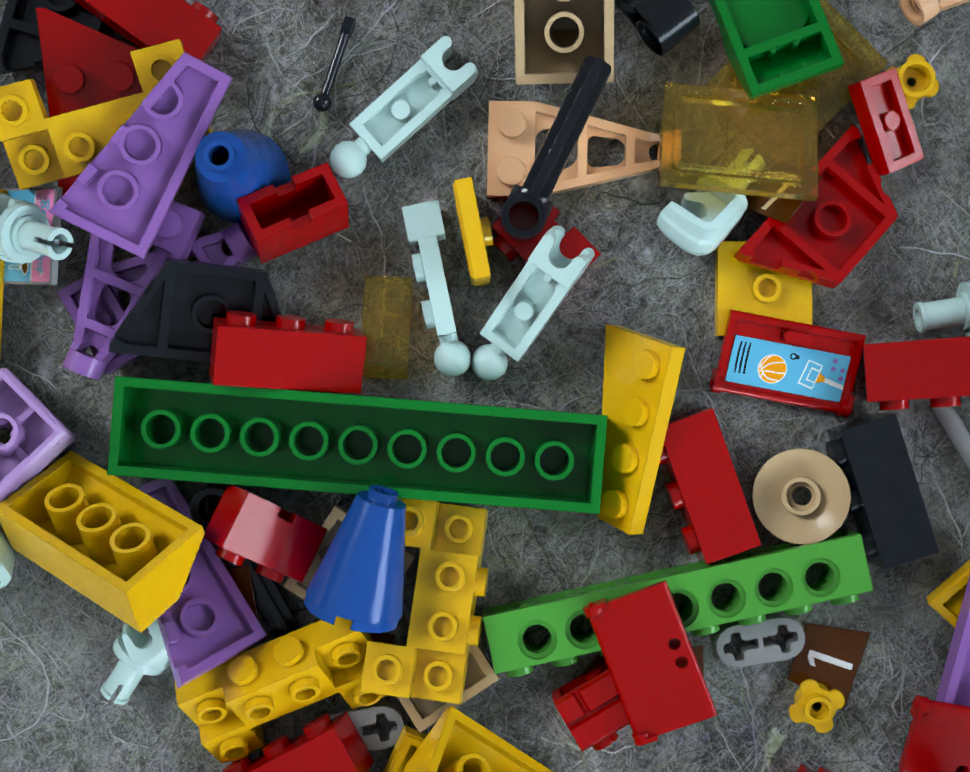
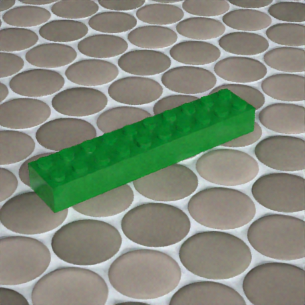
M115 376L107 475L356 495L360 491H368L371 485H381L396 490L399 493L398 498L600 514L608 416L593 413L319 391L219 386L207 382Z

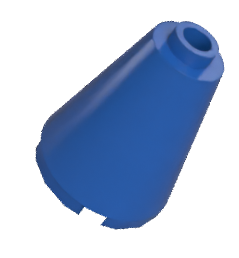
M235 129L213 132L205 136L196 148L195 182L197 191L206 207L223 220L234 223L240 222L242 224L236 199L272 184L276 188L291 182L289 166L284 153L271 138L258 131Z
M371 485L368 491L357 493L306 590L304 605L316 617L333 625L336 616L352 620L350 630L358 632L383 633L397 628L398 621L400 622L403 615L406 504L398 499L399 493L396 490L381 485Z

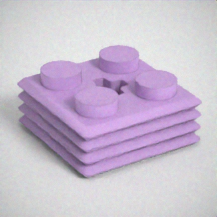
M6 368L0 369V429L4 427L11 431V439L6 444L0 442V502H3L31 481L75 440V435Z

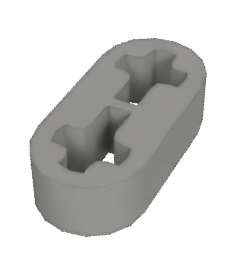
M783 613L767 614L764 622L754 625L741 626L738 625L737 621L721 624L719 626L720 630L712 636V647L715 654L725 665L732 668H743L788 660L796 657L802 651L805 644V633L802 626L792 617ZM779 625L792 632V636L785 638V646L780 647L774 640L763 641L762 639L763 637L776 635L778 633L777 626ZM736 633L742 640L753 639L754 643L739 646V654L735 656L729 649L723 648L724 644L731 642V634Z
M378 701L373 705L360 706L355 709L347 706L325 713L332 719L347 711L369 752L395 746L405 725L403 710L391 701ZM378 714H386L388 721H396V724L391 726L389 735H382L380 728L364 729V726L375 724Z

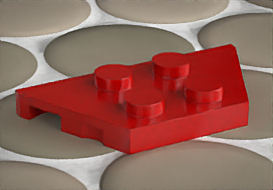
M44 7L36 8L50 117L143 92L130 54L131 51L139 50L138 48ZM79 174L58 180V187L63 188L62 197L74 184Z
M852 124L810 171L823 177L790 221L785 223L768 217L734 255L738 261L834 289L882 237L899 216L890 196L885 194L881 187L882 179L875 164H868L857 142L862 136L856 126Z

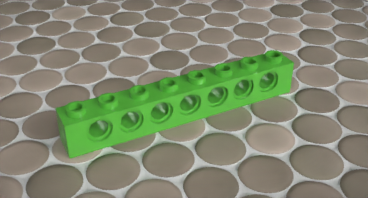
M845 528L837 530L831 536L819 542L809 544L777 543L746 550L710 564H706L702 560L482 608L495 674L505 672L507 677H519L533 672V666L552 662L554 667L569 666L579 662L580 655L598 652L599 656L604 657L594 630L592 629L585 635L574 634L570 631L572 620L576 616L584 614L583 607L591 602L606 598V601L664 580L667 581L672 595L680 593L686 596V606L679 615L686 632L691 631L693 636L716 633L720 630V624L737 621L738 625L741 626L758 624L766 620V614L784 611L785 615L804 614L813 610L812 604L830 600L832 605L853 603L859 600L858 594L873 591L862 536L860 533ZM821 562L823 566L821 579L815 584L808 585L805 579L807 569L812 564ZM768 573H776L778 583L775 590L770 594L761 595L758 589L760 579ZM729 583L732 587L730 599L721 605L713 604L711 595L714 588L719 584ZM532 625H542L549 630V636L544 643L531 645L523 639L525 630Z

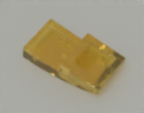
M365 276L362 333L367 336L363 377L408 380L413 278Z

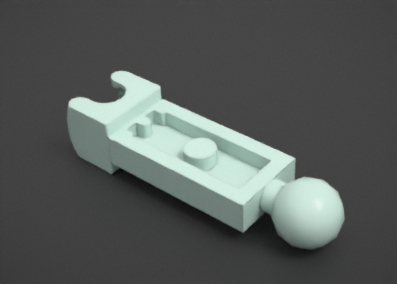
M449 36L441 37L421 55V60L413 65L349 123L351 129L359 137L354 142L342 141L332 149L329 158L330 166L337 175L344 178H354L360 175L366 168L367 155L371 151L383 163L451 100H455L475 82L479 74L475 64L469 62L454 71L444 66L446 60L453 53L452 40Z
M439 200L402 207L408 241L411 246L419 245L420 253L411 255L417 283L426 281L430 300L421 301L426 328H436L440 343L434 353V364L441 374L448 377H457L468 370L471 363V353L469 348L458 340L438 244V241L446 239Z
M553 226L542 237L528 258V262L481 330L480 334L492 343L479 346L473 353L471 366L473 372L479 378L485 381L496 380L506 372L508 366L507 354L517 362L525 355L565 296L594 258L595 252L592 248H585L574 259L564 257L560 251V242L565 235V229L562 226Z

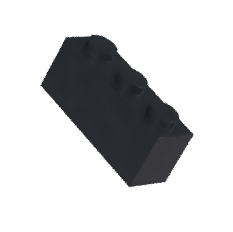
M877 413L827 429L830 441L826 442V452L828 457L839 465L848 480L851 491V504L848 514L854 515L859 530L857 533H860L862 536L868 562L885 570L938 553L939 549L896 414Z

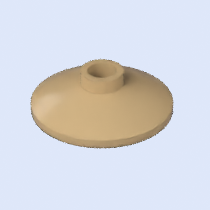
M799 448L776 454L762 466L754 481L752 498L758 519L771 534L789 543L809 544L828 538L841 527L850 509L851 491L844 472L835 461L818 451ZM802 486L810 490L812 498L808 504L801 505L795 501L794 491L798 487Z

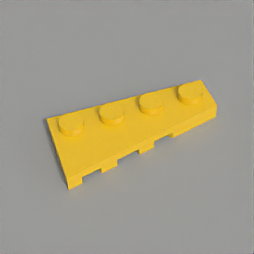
M606 324L602 414L608 417L600 514H598L597 518L628 535H637L644 532L686 348L620 325Z

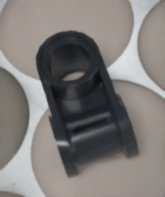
M614 0L617 7L637 29L641 39L648 48L659 56L666 54L700 25L699 15L689 0Z

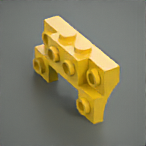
M181 39L130 52L143 90L142 93L57 116H48L34 79L0 86V142L4 144L19 189L23 190L74 175H80L185 52ZM211 125L209 126L205 136H207L210 133H213Z
M398 498L406 504L405 547L420 549L407 644L405 646L367 641L360 691L402 698L413 697L461 704L463 701L470 645L478 646L482 627V616H475L474 613L477 596L485 597L489 568L481 567L488 510L439 503L438 501Z
M336 616L334 625L319 620L242 652L177 689L175 682L177 706L199 727L201 744L221 764L227 761L240 760L246 757L249 752L264 747L263 731L259 725L336 693H340L351 709L373 705L387 695L360 691L367 641H372L369 633L350 630L352 620Z

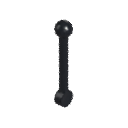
M349 16L344 18L341 35L321 93L317 94L313 99V106L317 111L325 112L331 106L329 95L349 38L354 32L355 18Z

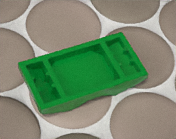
M708 0L719 25L726 56L750 100L833 71L844 65V60L819 0Z

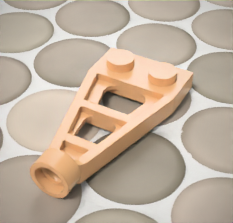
M489 100L487 198L507 199L514 185L522 187L535 160L536 136L542 130H550L560 109L559 107L537 101ZM589 116L576 143V161L570 167L563 169L551 195L655 171L677 172L680 158L679 133H651ZM597 136L621 141L624 145V160L614 166L591 167L587 162L588 140L591 137ZM653 145H657L656 160H652L649 157V149Z

